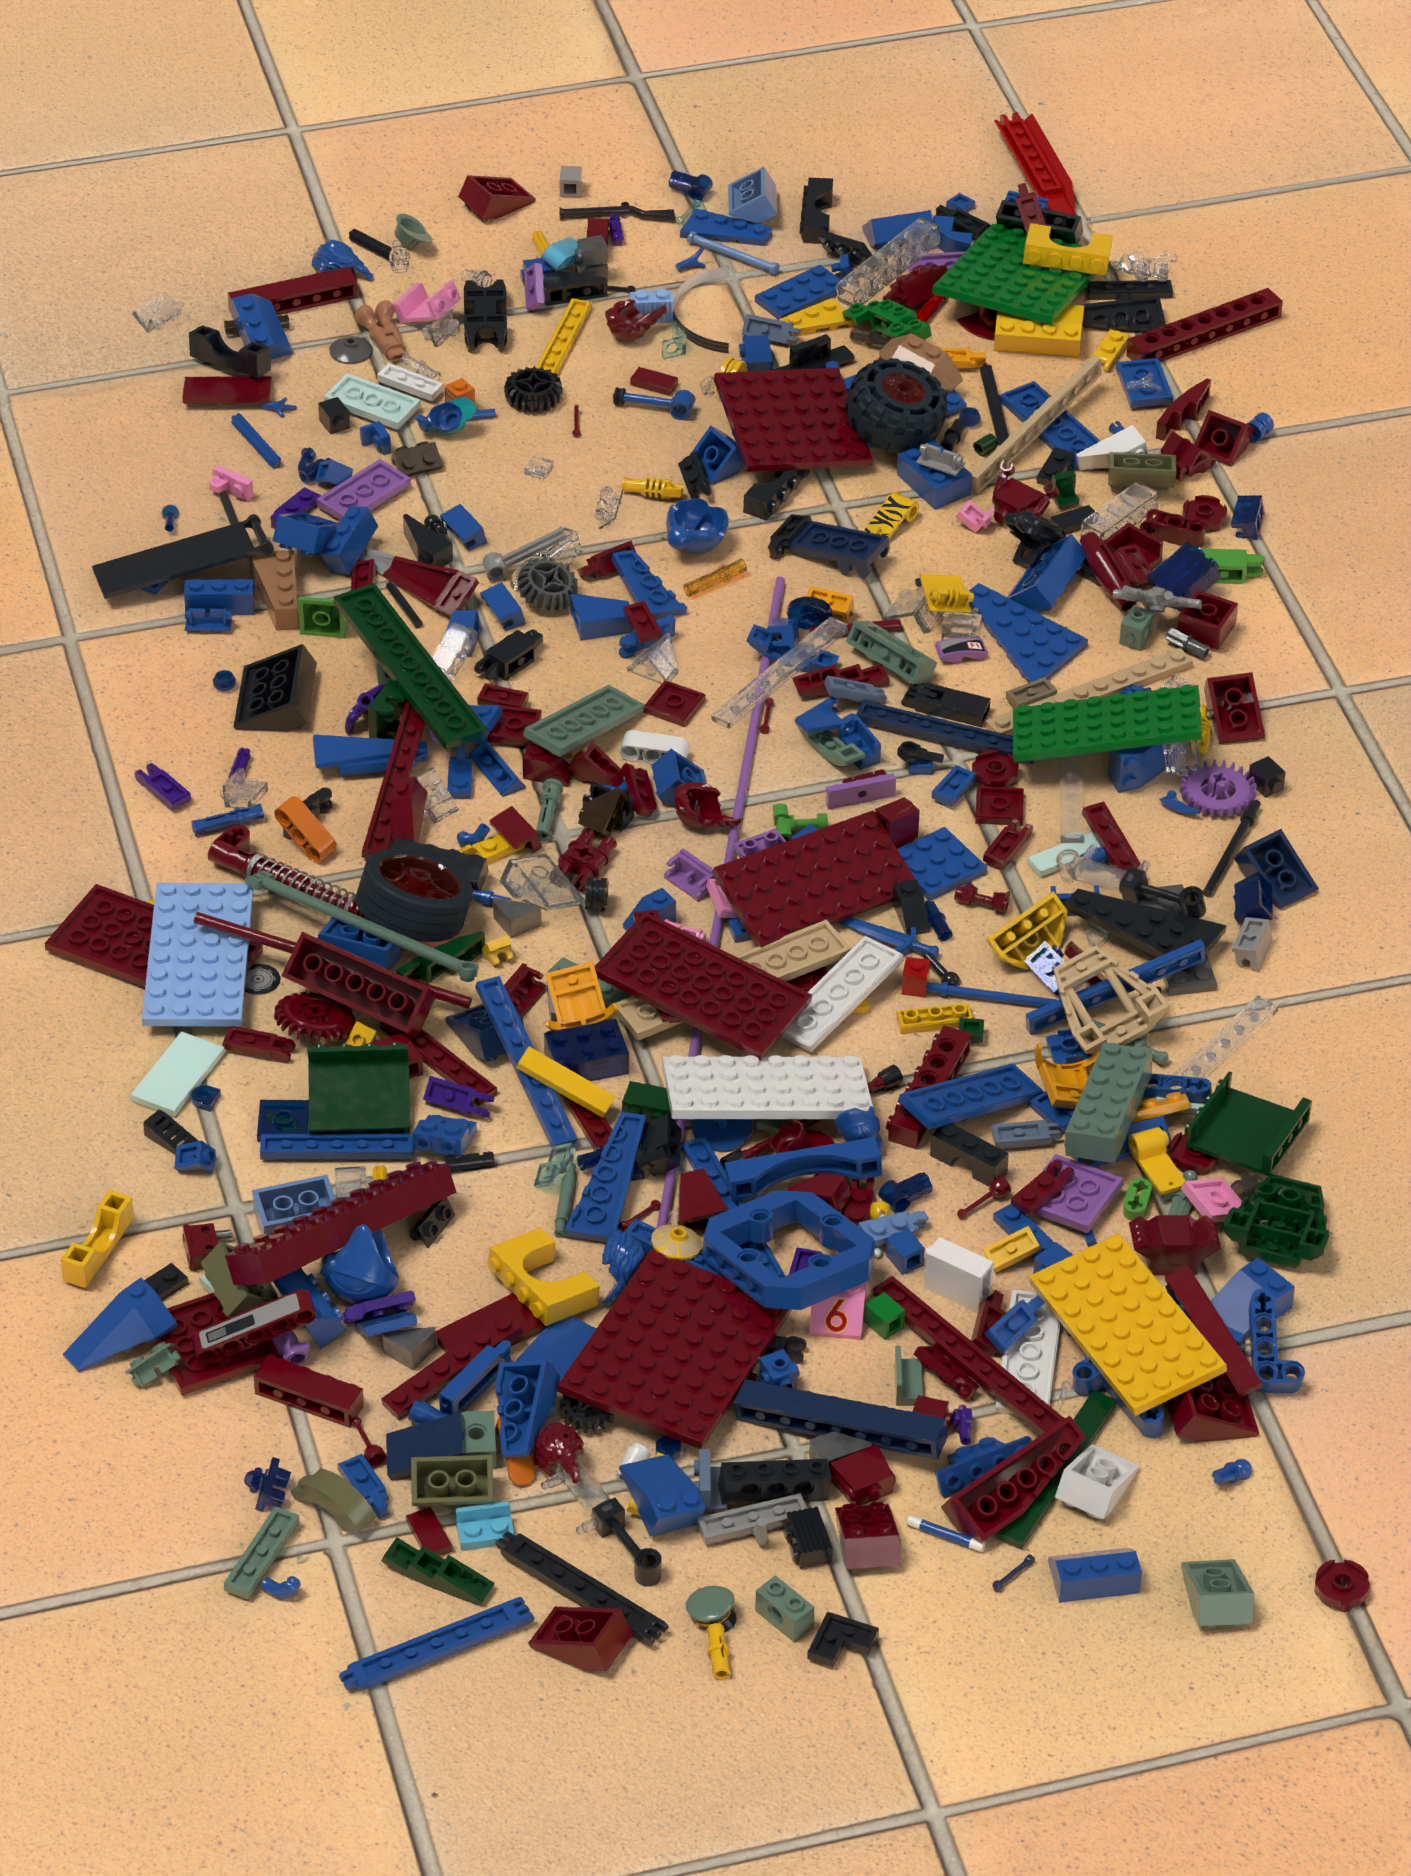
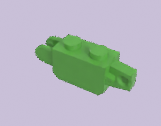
M1201 548V554L1184 556L1183 566L1185 572L1200 574V579L1204 583L1242 584L1246 581V577H1260L1263 575L1264 569L1261 565L1263 566L1265 558L1258 554H1247L1246 550Z

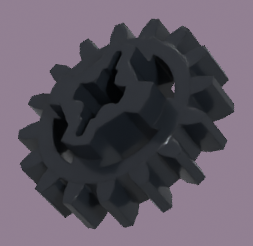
M564 1394L563 1399L560 1400V1417L565 1419V1424H573L575 1431L583 1428V1433H587L588 1429H592L594 1433H597V1427L607 1429V1422H614V1414Z

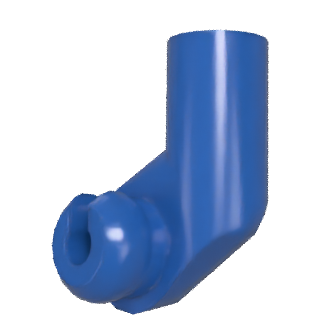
M290 1576L287 1578V1581L279 1584L267 1577L263 1581L261 1589L280 1600H286L298 1593L297 1589L300 1588L301 1582L298 1578Z

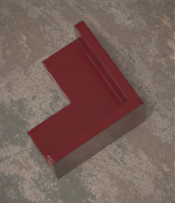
M1129 522L1103 541L1113 553L1119 547L1137 544L1152 569L1162 563L1163 541Z

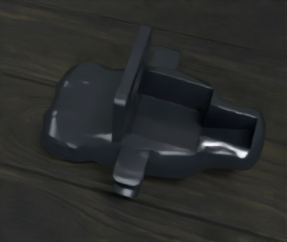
M1033 512L1008 513L1004 518V524L1009 527L1010 533L1020 540V544L1012 559L1015 564L1034 566L1044 545H1051L1066 537L1063 529L1053 526L1044 517H1037ZM1032 549L1031 556L1023 559L1024 552Z

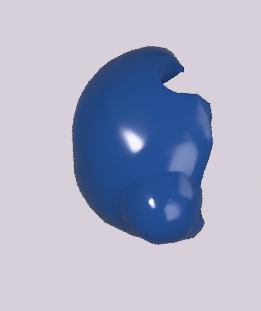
M693 498L678 501L675 506L674 504L671 505L667 512L666 529L668 544L676 550H683L688 553L702 554L709 552L717 547L726 535L729 526L728 515L725 509L711 507L703 499Z

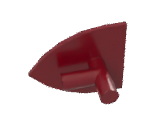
M979 306V312L957 319V322L969 333L980 338L995 341L998 313L996 310Z

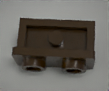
M424 441L410 448L407 446L399 447L393 452L391 461L396 464L397 470L408 477L439 470L443 467L435 442L428 443Z

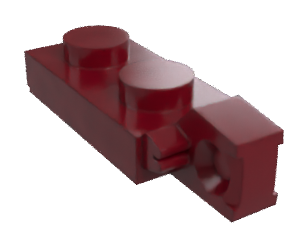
M1026 183L1018 185L1020 196L1016 197V204L1026 235H1028L1030 223L1045 226L1046 223L1036 193H1029Z
M630 540L586 559L588 565L577 569L580 578L591 573L594 578L602 577L617 571L611 560L612 554L629 550L636 552L632 541Z
M994 1290L990 1296L982 1300L971 1338L974 1344L990 1356L994 1355L998 1350L984 1333L1006 1313L1001 1309L1004 1295L997 1290Z
M919 1346L916 1348L913 1355L921 1360L923 1367L935 1371L940 1375L939 1379L942 1382L955 1387L956 1394L965 1399H973L979 1385L972 1381L968 1374L934 1346Z

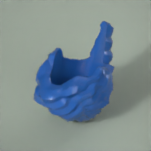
M337 240L326 241L313 254L312 267L318 273L350 267L355 268V270L366 276L369 281L373 279V274L354 254L352 248Z
M620 1229L612 1230L607 1235V1243L602 1254V1264H610L609 1273L617 1282L602 1302L605 1305H610L612 1301L617 1300L645 1259V1250L641 1243Z

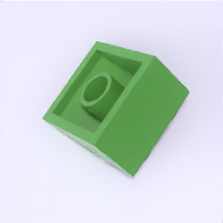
M298 598L300 634L345 638L349 623L334 605L333 599Z

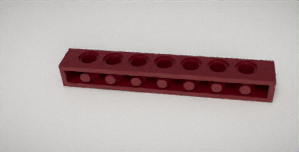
M1269 288L1262 289L1128 338L1126 356L1131 361L1158 358L1159 362L1168 360L1281 318L1283 300Z

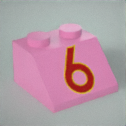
M867 1282L812 1305L809 1335L861 1340Z

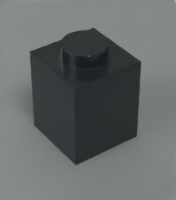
M338 397L318 403L319 421L330 435L350 428L349 410Z
M1268 756L1250 764L1249 779L1254 777L1257 791L1265 798L1284 790L1286 772L1273 759Z

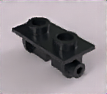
M447 1197L430 1205V1208L422 1216L424 1220H419L410 1229L409 1235L412 1240H423L426 1247L429 1248L455 1216V1213Z

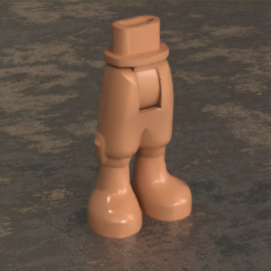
M388 300L379 302L375 308V314L371 306H360L355 312V318L361 326L369 331V337L384 353V356L392 362L405 359L406 350L397 326L391 321L395 313L392 303Z

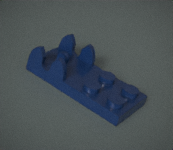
M811 521L795 540L789 544L790 551L793 553L837 561L839 570L845 576L851 571L852 564L856 567L861 579H865L869 575L870 564L879 555L884 558L890 550L888 536Z

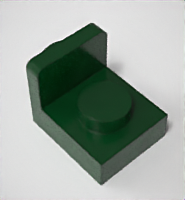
M1074 471L1053 474V488L1057 486L1059 489V496L1053 499L1057 506L1064 508L1078 505L1079 498L1075 494L1076 474Z

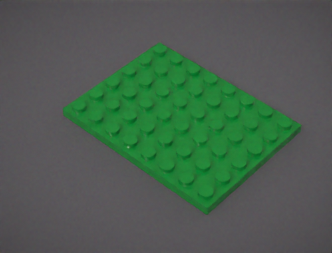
M995 223L991 224L933 285L932 293L1052 325L1096 274L1023 264L1027 239L1026 232L1017 228H1005L1004 225ZM1050 239L1054 243L1061 246L1073 248L1082 247V245L1064 243L1060 239Z

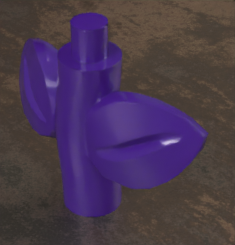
M386 684L373 687L367 693L359 695L356 705L351 708L346 718L345 732L347 735L351 734L355 722L361 715L368 713V706Z

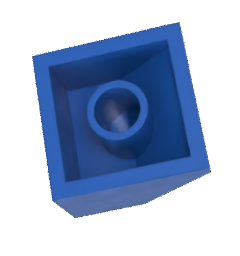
M711 425L690 453L692 454L696 451L700 455L709 481L712 484L738 474L744 466L736 442L726 433Z
M673 749L667 751L651 765L658 798L675 807L676 788L680 784L689 782L707 783L704 770Z

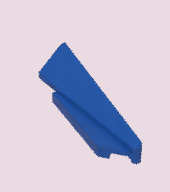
M314 735L316 768L338 766L340 775L386 771L395 739ZM420 741L412 768L416 767V762L428 761V745L426 741Z

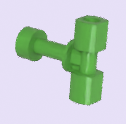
M786 804L773 805L774 825L786 841L791 840L792 834H795V829H804L810 824L817 829L828 827L827 813H818L817 818L794 820V815H788Z

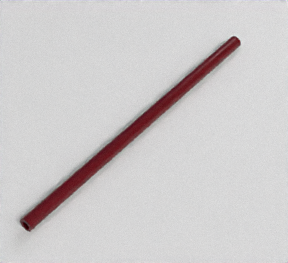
M196 912L193 922L195 924L292 954L296 942L204 913ZM408 978L437 992V1000L466 1009L470 1008L472 997Z

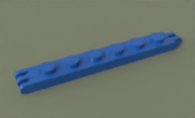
M517 1597L355 1661L347 1666V1670L339 1674L341 1682H344L343 1685L346 1690L355 1688L365 1690L528 1625L534 1621L535 1617L530 1612L528 1606L524 1605L525 1601L523 1598Z

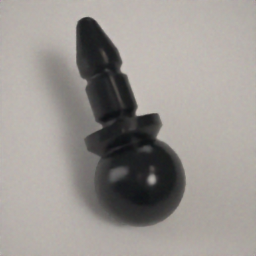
M431 514L424 519L426 527L437 534L447 535V529L437 515Z

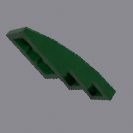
M479 931L436 946L434 949L459 960L471 962L482 953V948L485 945V933ZM422 956L415 957L396 970V973L418 981L422 980L427 984L443 972H447L451 976L456 973V971Z
M398 1537L395 1538L381 1560L386 1565L428 1587L479 1605L483 1603L495 1584L449 1554L446 1559H443L424 1546L417 1550Z

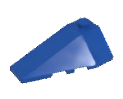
M140 1277L122 1290L63 1353V1356L80 1372L109 1360V1357L123 1350L125 1353L133 1350V1346L146 1341L148 1344L155 1342L178 1325L157 1293Z
M548 1360L500 1362L495 1382V1393L498 1395L499 1401L497 1411L501 1419L500 1439L504 1458L529 1457L556 1399L561 1375Z

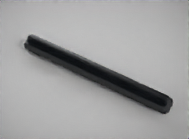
M984 363L979 370L999 446L1008 439L1009 433L992 366Z

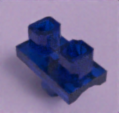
M272 1457L269 1468L265 1470V1473H262L263 1470L257 1467L255 1470L245 1474L244 1483L250 1488V1492L256 1493L257 1490H260L255 1507L256 1510L263 1512L266 1505L280 1508L284 1501L286 1492L273 1488V1485L285 1489L291 1472L278 1467L280 1462L278 1458Z

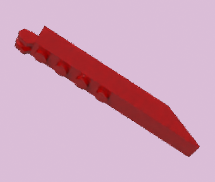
M1018 112L1012 113V120L1010 121L1006 114L1000 115V122L998 120H994L1036 195L1048 199V210L1076 215L1073 182L1034 115L1030 114L1023 120Z

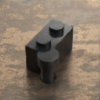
M669 1114L645 1124L641 1140V1150L635 1154L639 1168L643 1171L648 1169L653 1176L680 1166L682 1129Z

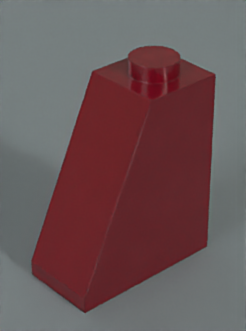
M703 1168L680 1174L677 1225L685 1226L693 1230L697 1235L705 1233L709 1218L726 1212L728 1209Z

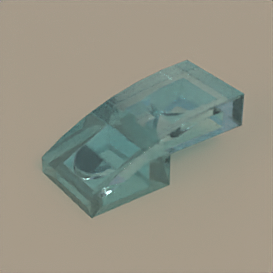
M572 1143L553 1146L548 1162L539 1164L534 1187L552 1186L561 1181L572 1164L577 1147Z

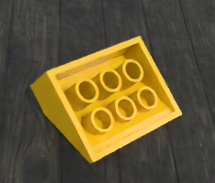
M1069 305L1052 325L998 311L994 351L1079 357L1084 306Z

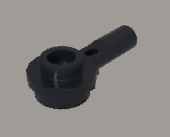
M912 741L903 742L897 749V755L905 762L924 759L943 763L944 754L927 751V749L921 748L919 744Z

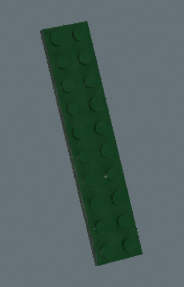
M375 583L334 596V605L445 750L487 736L485 725Z

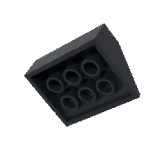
M303 644L244 666L233 726L235 730L288 731L308 723L317 662Z

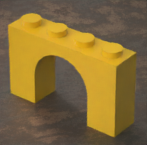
M1030 223L1025 243L1023 264L1106 276L1113 242L1112 235L1092 233L1091 242L1088 245L1077 248L1065 247L1050 240L1051 226Z
M538 1228L489 1247L487 1265L489 1270L503 1282L505 1287L509 1288L517 1296L518 1300L532 1311L536 1318L545 1326L598 1306L600 1286L585 1271L555 1282L541 1281L530 1276L527 1272L554 1262L556 1242L542 1228Z

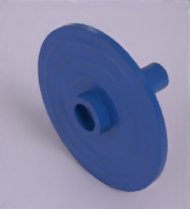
M694 1119L692 1123L695 1139L705 1136L713 1151L716 1152L731 1151L740 1147L749 1139L753 1128L752 1119Z

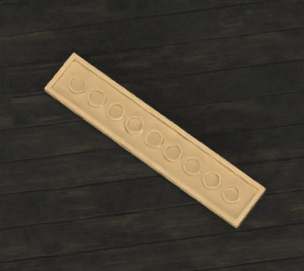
M827 920L786 935L780 940L761 948L758 946L735 956L784 981H789L841 960L851 948ZM634 996L616 1002L618 1007L616 1011L617 1016L637 1041L683 1023L669 1024V1021L662 1022L658 1008Z

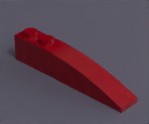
M1069 1415L951 1496L941 1506V1509L957 1530L982 1543L1027 1510L1029 1505L1086 1436Z

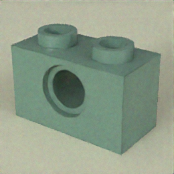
M494 1410L462 1412L464 1416L466 1456L492 1455L493 1469H496Z
M776 1575L756 1590L755 1611L791 1641L796 1642L814 1628L815 1607Z

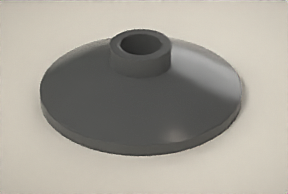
M357 336L339 338L330 346L331 357L343 364L361 363L372 354L370 342Z

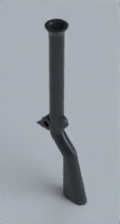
M622 202L621 206L571 209L559 207L560 219L575 216L632 214L642 219L675 222L674 209L644 211L635 206H630L628 202Z

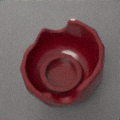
M794 1120L791 1127L781 1125L779 1133L773 1135L769 1141L772 1153L777 1154L805 1149L808 1142L802 1123Z

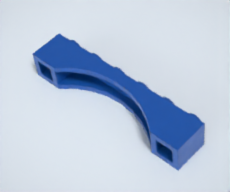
M871 1137L725 1162L726 1182L732 1201L758 1197L777 1183L803 1175L824 1173L846 1176L856 1180L882 1176V1160L876 1139Z

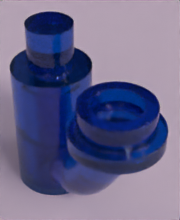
M310 447L301 450L302 456L298 463L299 477L305 484L316 479L320 461H325L320 458L314 462L316 453Z

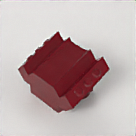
M1157 1215L1148 1221L1138 1216L1129 1222L1134 1251L1148 1259V1268L1152 1271L1153 1275H1167L1187 1265L1193 1274L1197 1275L1201 1261L1221 1250L1215 1221L1206 1215L1197 1220L1189 1215Z

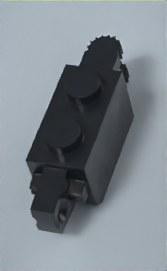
M534 629L526 633L516 630L486 650L485 657L476 662L474 671L478 674L485 672L484 678L490 681L496 677L506 681L534 662V650L543 642V635Z

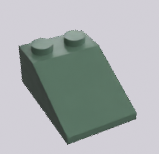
M1235 1559L1181 1562L1192 1615L1198 1626L1204 1628H1215L1217 1625L1240 1627L1244 1624L1253 1623L1254 1592Z

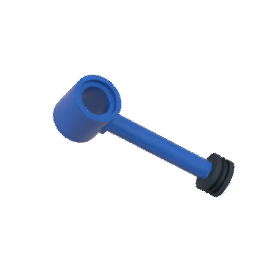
M616 387L613 393V403L616 405H624L626 401L669 407L670 414L678 420L689 418L696 401L693 393L688 390L677 391L672 399L626 393L625 388L619 389V387Z

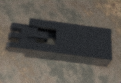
M925 682L923 688L910 685L901 704L905 707L913 708L917 712L982 727L990 711L991 698Z

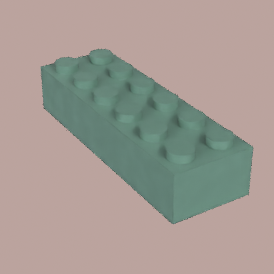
M1103 1042L1065 1131L1066 1156L1116 1163L1152 1075V1049Z

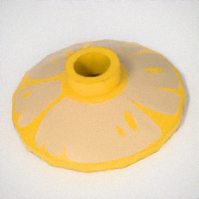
M675 1224L663 1225L656 1228L651 1236V1244L654 1250L670 1259L690 1260L697 1257L702 1249V1241L699 1235L685 1226Z

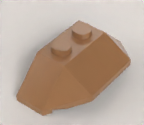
M912 333L891 339L879 350V355L884 360L897 358L901 361L913 362L915 365L925 368L933 377L939 380L941 388L946 393H951L963 380L947 352Z

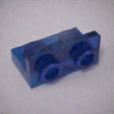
M1044 941L1024 959V962L1057 996L1059 990L1054 975V967L1065 962L1062 959L1064 954L1055 944L1051 947Z

